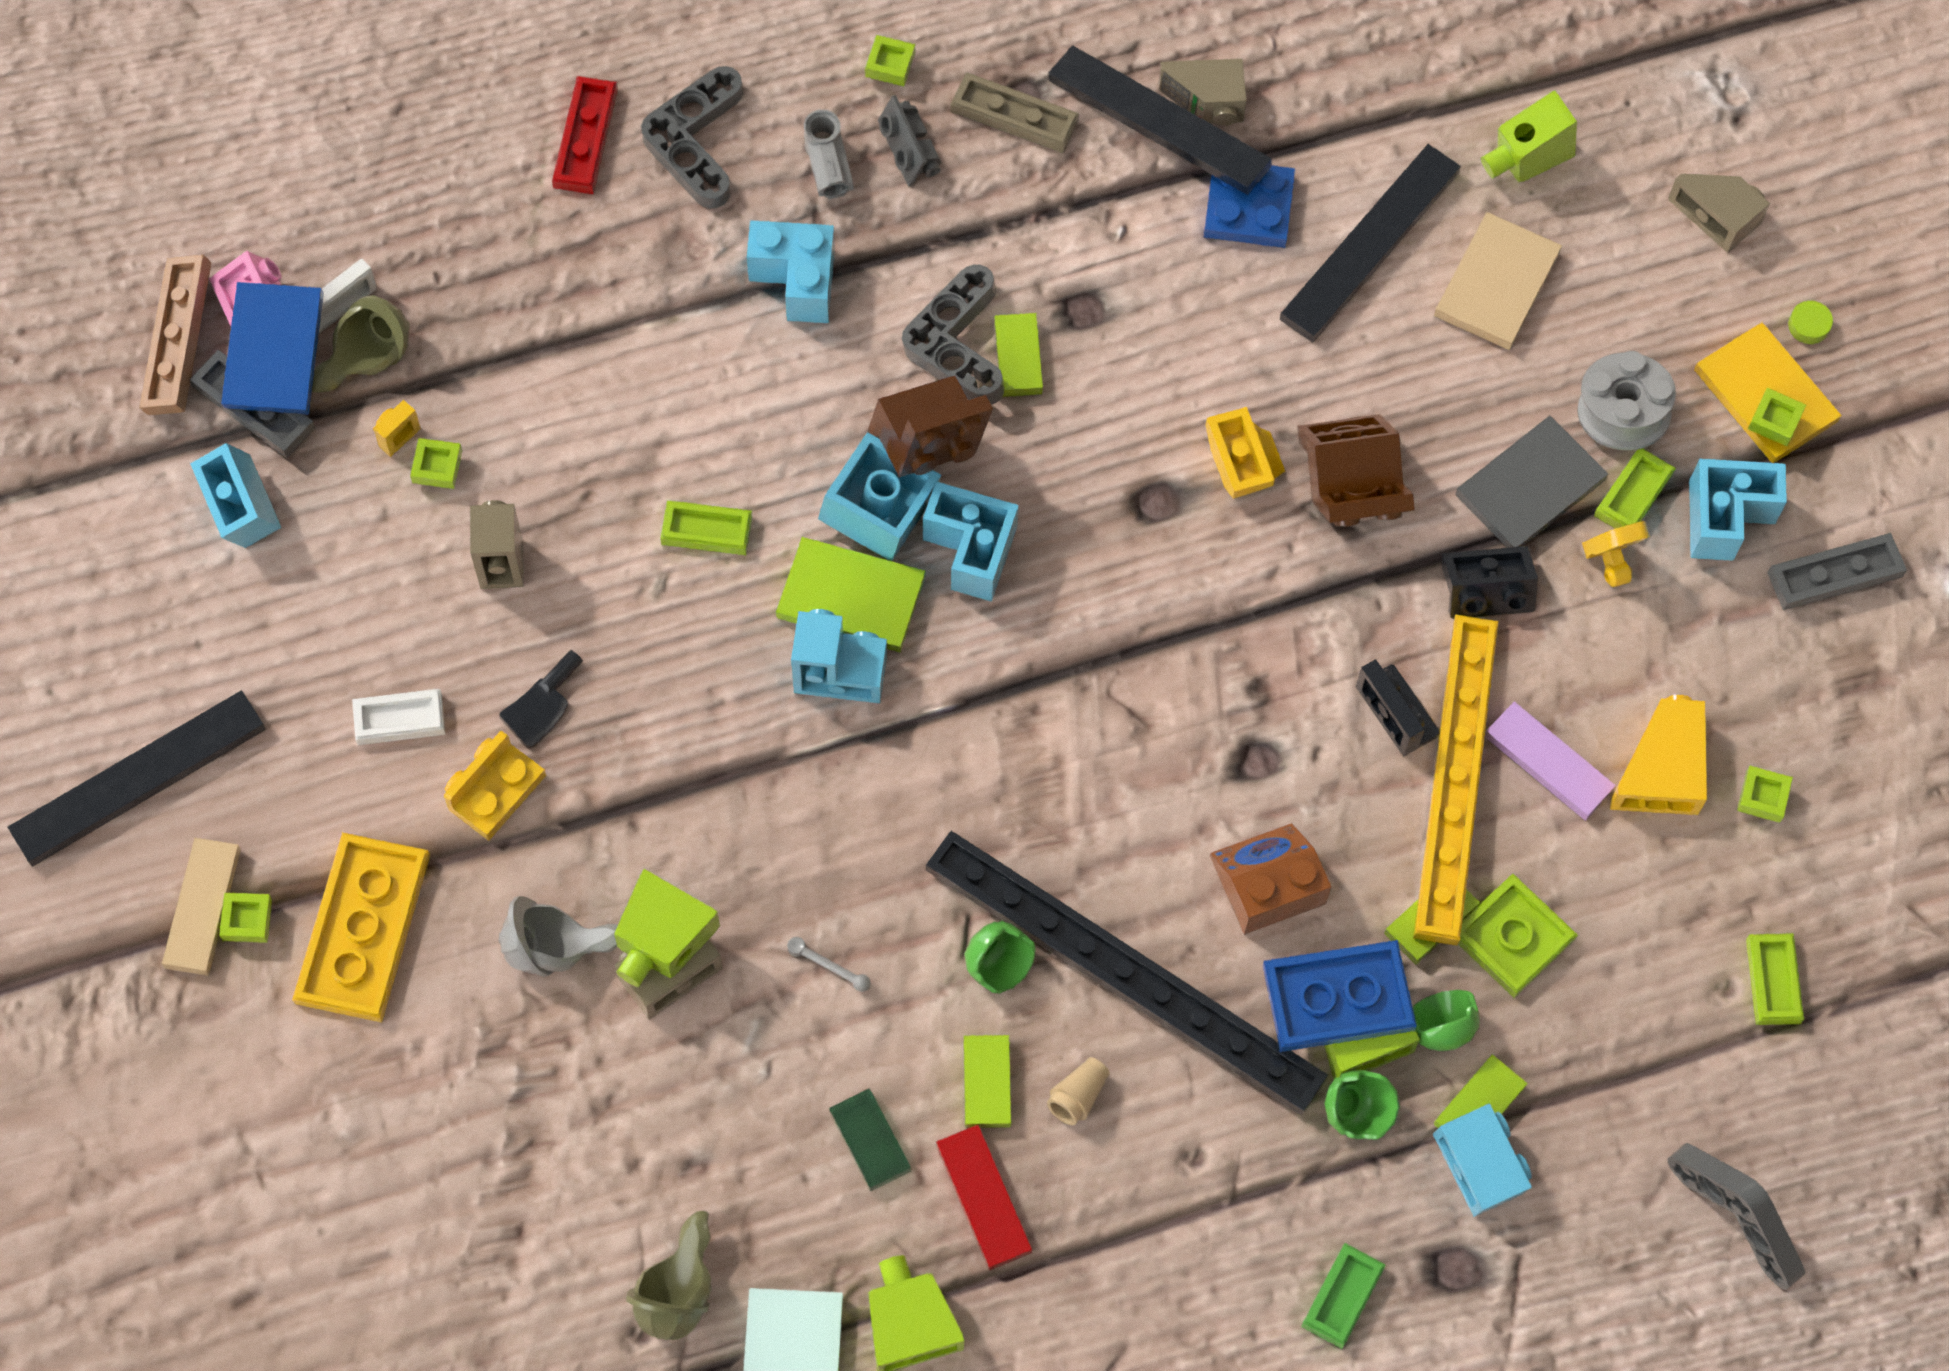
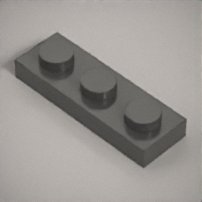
M217 350L189 379L192 387L284 457L288 458L315 430L313 421L304 414L224 408L221 401L227 356Z
M1888 533L1772 565L1767 573L1782 609L1787 610L1902 578L1907 568L1892 534Z

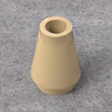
M1089 1057L1085 1063H1082L1050 1090L1051 1097L1047 1101V1107L1057 1119L1071 1126L1076 1125L1079 1120H1086L1106 1079L1110 1075L1108 1068L1098 1059Z

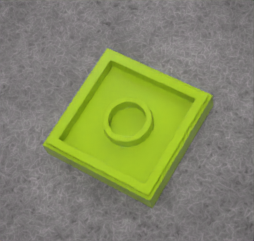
M1511 874L1462 921L1458 945L1515 998L1576 940L1578 934L1516 875Z

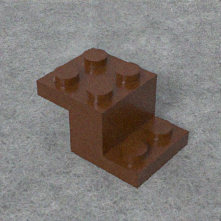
M954 375L879 398L867 432L881 440L899 478L912 473L923 475L932 471L938 465L950 461L961 463L974 456L992 414L993 407L986 395L968 400Z
M1381 414L1297 426L1298 441L1308 454L1312 502L1329 523L1334 522L1336 526H1353L1360 523V518L1376 516L1379 520H1394L1402 517V512L1415 511L1414 494L1403 483L1399 433Z

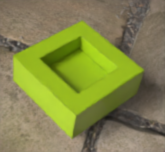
M876 35L865 66V77L905 86L915 56V44Z
M1767 388L1748 430L1788 446L1806 404Z
M418 438L410 474L412 483L454 489L463 452L461 443Z
M1750 765L1745 773L1737 811L1780 823L1784 818L1793 777Z
M224 893L219 934L222 941L268 943L272 908L271 896L269 894Z

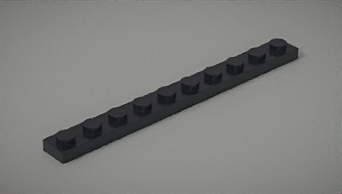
M952 830L927 862L926 871L997 918L1013 924L1028 938L1301 1116L1326 1081L1327 1073L1293 1051L1280 1052L1279 1044L1276 1040Z

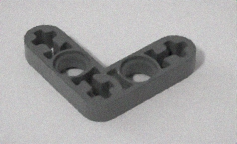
M719 66L712 69L648 114L641 124L643 143L646 148L698 204L709 209L719 208L729 200V177L692 136L741 100L743 95L741 76L737 70L728 66ZM721 83L724 86L731 84V90L727 91L721 88L717 91V84ZM711 97H713V104L709 100ZM692 102L699 103L704 108L703 112L696 117H688L681 112L685 104ZM658 128L660 131L667 129L668 139L672 143L669 148L667 140L658 133L653 136V129ZM685 152L692 153L697 157V161L690 167H680L674 160L679 154ZM704 172V179L711 186L718 184L719 191L714 192L712 189L705 191L704 181L700 175Z
M970 265L961 270L906 326L902 332V342L905 354L912 362L939 380L955 375L968 400L986 395L990 404L993 405L1004 395L1005 387L1001 370L955 339L993 300L996 294L992 271L983 265ZM983 282L984 287L980 288L977 285ZM971 283H972L973 285H976V286L973 287L971 290L969 289V285H970ZM947 307H955L960 310L958 317L950 321L940 319L938 314ZM927 338L929 339V343L927 345L922 342L918 343L916 346L914 344V341L916 339H918L919 341H924ZM951 356H958L964 360L963 365L955 370H947L942 367L943 361ZM976 379L984 384L991 380L993 386L983 385L978 389Z
M1685 1143L1668 1157L1667 1162L1670 1169L1685 1186L1735 1214L1762 1270L1777 1286L1785 1290L1789 1289L1805 1275L1804 1266L1771 1198L1756 1180L1689 1143Z

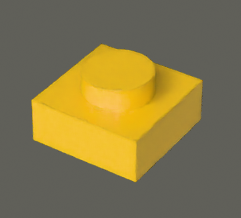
M404 400L394 409L389 408L384 411L378 418L376 426L373 427L379 448L390 457L421 429L416 410Z

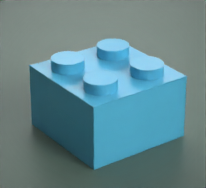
M867 432L825 494L818 520L885 559L893 561L925 512L935 482L940 481L941 474L932 470L923 475L912 473L899 478L881 440Z

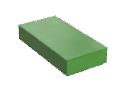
M1344 1243L1301 1327L1343 1349L1386 1265Z

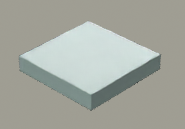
M749 1288L743 1371H839L843 1293Z

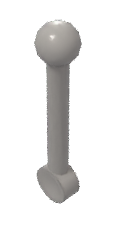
M793 937L788 941V951L792 956L799 957L803 955L852 982L857 991L864 992L869 989L871 981L867 975H856L806 947L804 940L800 937Z

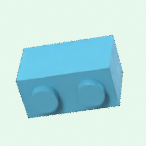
M225 443L190 463L221 538L247 548L282 528L249 453Z
M1490 1103L1440 1126L1433 1133L1474 1217L1523 1195L1532 1188L1529 1182L1532 1178L1530 1168L1520 1153L1515 1155L1507 1139L1511 1136L1509 1126L1500 1112L1494 1113Z

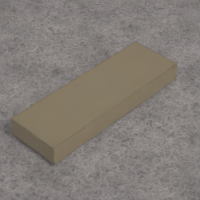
M968 72L965 73L950 104V112L1061 153H1064L1079 121V113Z

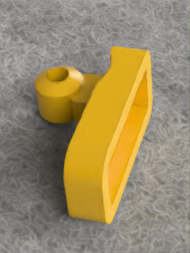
M1640 521L1602 533L1582 542L1586 559L1602 555L1605 564L1604 578L1614 588L1628 584L1632 579V569L1624 560L1621 549L1648 539L1650 535L1646 522Z

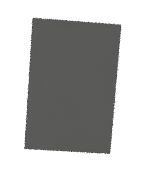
M1549 415L1459 486L1455 495L1507 548L1522 547L1606 481L1608 473Z

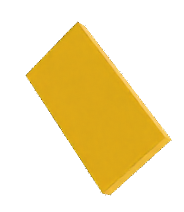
M342 832L292 998L294 1004L382 1023L430 859L429 850Z

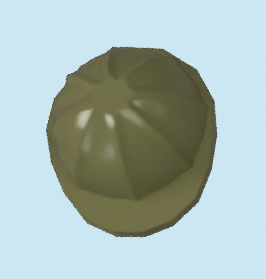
M375 295L364 296L354 302L340 318L333 332V355L315 368L312 393L328 392L336 389L348 375H375L387 367L400 362L408 347L410 323L402 310L388 300Z
M706 1211L695 1212L684 1222L679 1235L677 1251L670 1257L643 1271L635 1287L627 1291L626 1302L633 1305L634 1317L639 1327L652 1337L663 1340H677L687 1336L695 1329L703 1313L709 1310L710 1303L707 1300L712 1289L711 1277L702 1261L703 1253L711 1239L708 1226L709 1213Z

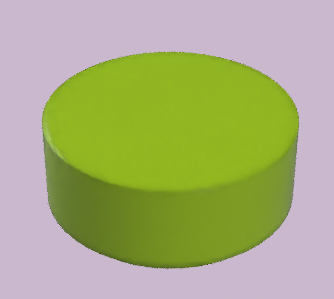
M1812 300L1803 301L1796 305L1788 320V328L1791 335L1796 340L1805 344H1817L1823 341L1828 336L1833 325V316L1830 310L1824 304Z

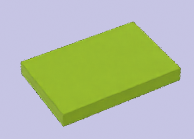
M802 537L776 610V618L797 624L798 611L828 610L833 612L835 616L843 617V634L854 635V633L860 631L871 632L878 635L879 638L887 639V649L901 653L926 577V571Z

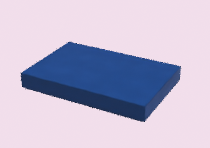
M237 282L221 401L224 408L309 414L324 297L322 288Z
M1398 940L1278 958L1263 962L1262 966L1280 1052L1412 1032L1417 1027Z

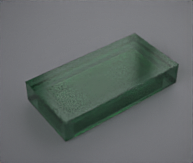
M870 1088L829 1108V1113L870 1192L911 1172V1166Z

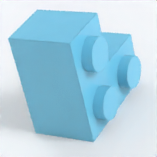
M750 220L747 247L749 282L786 284L787 321L829 323L835 253L834 225Z
M1699 459L1689 480L1690 558L1733 561L1744 541V523L1776 524L1787 503L1786 464Z
M936 481L923 517V540L957 550L951 568V590L992 602L1017 529L1019 505Z
M828 610L798 611L791 656L794 693L880 704L887 660V639L879 638L878 635L865 631L856 632L854 635L843 634V617L835 616L833 612Z

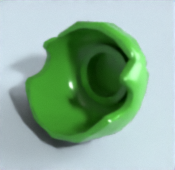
M1004 921L992 922L972 936L965 951L966 968L970 976L977 983L990 992L999 994L1013 989L1026 977L1034 963L1036 947L1034 942L1013 924Z
M1442 991L1428 996L1412 1006L1417 1026L1415 1031L1420 1039L1419 1044L1430 1050L1443 1052L1457 1050L1472 1041L1480 1027L1478 1007L1475 997L1470 991Z
M1353 1070L1341 1073L1340 1077L1335 1078L1328 1087L1324 1103L1328 1123L1340 1135H1345L1352 1139L1376 1140L1383 1137L1395 1125L1400 1109L1397 1089L1385 1076L1366 1070Z

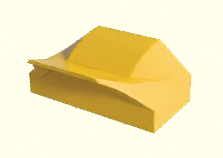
M1244 407L1206 418L1205 426L1211 453L1223 485L1230 496L1234 499L1274 486L1275 479L1284 473L1285 469L1271 432L1253 423L1248 408Z

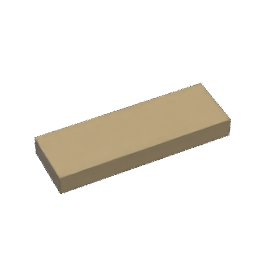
M194 838L162 961L165 969L209 976L220 934L224 893H230L241 851L238 844Z

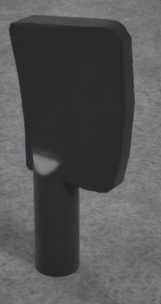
M569 650L543 679L540 678L524 695L499 714L502 722L527 748L534 747L550 733L568 707V701L556 690L583 662L581 657L573 650Z

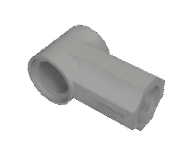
M825 109L811 112L804 122V145L810 158L818 195L828 199L843 197L847 192L853 190L854 185L841 137L840 121L833 112ZM819 132H826L831 136L826 139H819L814 135Z

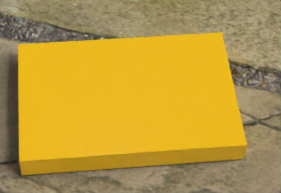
M1763 322L1696 363L1694 368L1698 376L1771 463L1777 462L1836 424L1842 416ZM1767 388L1806 404L1788 446L1748 430Z

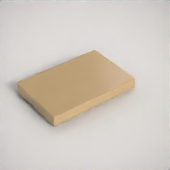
M1486 212L1438 303L1434 316L1510 350L1561 251L1562 245Z

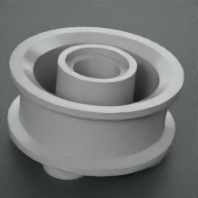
M1627 351L1625 353L1607 355L1594 362L1584 374L1577 411L1580 424L1592 439L1606 447L1617 450H1637L1648 447L1663 437L1670 425L1672 408L1676 397L1674 381L1669 372L1660 363L1639 352Z

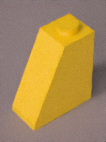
M1672 695L1666 699L1661 698L1610 800V810L1698 815L1707 801L1705 701L1692 700L1691 697L1686 695Z

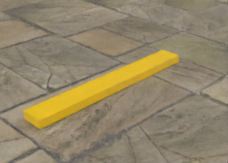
M1457 614L1454 617L1413 939L1458 946L1460 941L1498 621Z

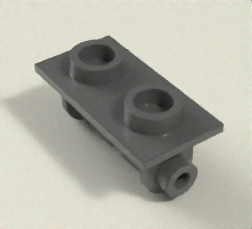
M892 95L878 119L879 127L892 150L897 168L901 170L907 185L912 186L921 173H925L926 177L937 175L941 171V159L931 139H916L925 137L927 134L917 107L911 105L909 101L899 103L897 96Z

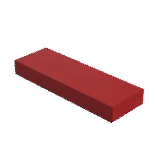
M577 76L552 178L553 189L594 195L618 92L617 82Z
M979 1125L936 1141L937 1150L988 1270H993L1032 1254L1030 1243Z

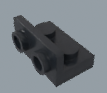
M1528 546L1442 554V569L1450 593L1449 614L1452 619H1454L1455 614L1481 617L1535 611L1538 576Z
M1375 659L1361 667L1356 688L1403 757L1438 737L1439 729L1395 665L1391 664L1382 668Z

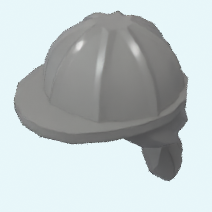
M518 896L509 904L508 916L499 934V944L506 962L511 967L545 977L554 971L563 972L570 969L586 953H607L617 948L614 934L618 925L605 924L592 929L584 928L570 915L556 906L537 904L528 897Z

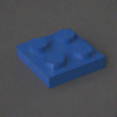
M1272 165L1248 195L1211 174L1203 238L1285 248L1295 168Z

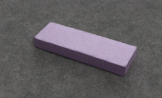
M1515 701L1485 732L1486 739L1585 821L1613 792L1616 786Z

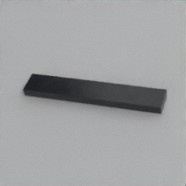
M1074 45L1067 50L1048 72L1049 81L1246 195L1253 190L1272 167V158Z
M1427 144L1283 309L1279 320L1313 343L1460 172L1461 165L1430 144Z
M241 690L14 822L7 828L27 861L33 867L265 731L266 728Z

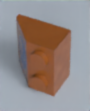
M1292 823L1210 853L1212 863L1244 935L1326 905L1332 886L1314 847Z

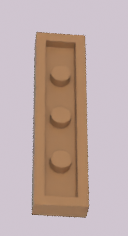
M203 254L166 259L139 406L147 415L185 412L190 387L189 379L192 376L212 264Z

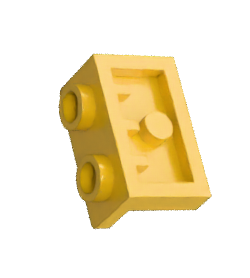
M502 730L493 739L487 738L481 743L475 752V760L464 772L459 770L450 778L446 784L444 794L448 810L488 841L547 776L545 769L513 746L509 736Z

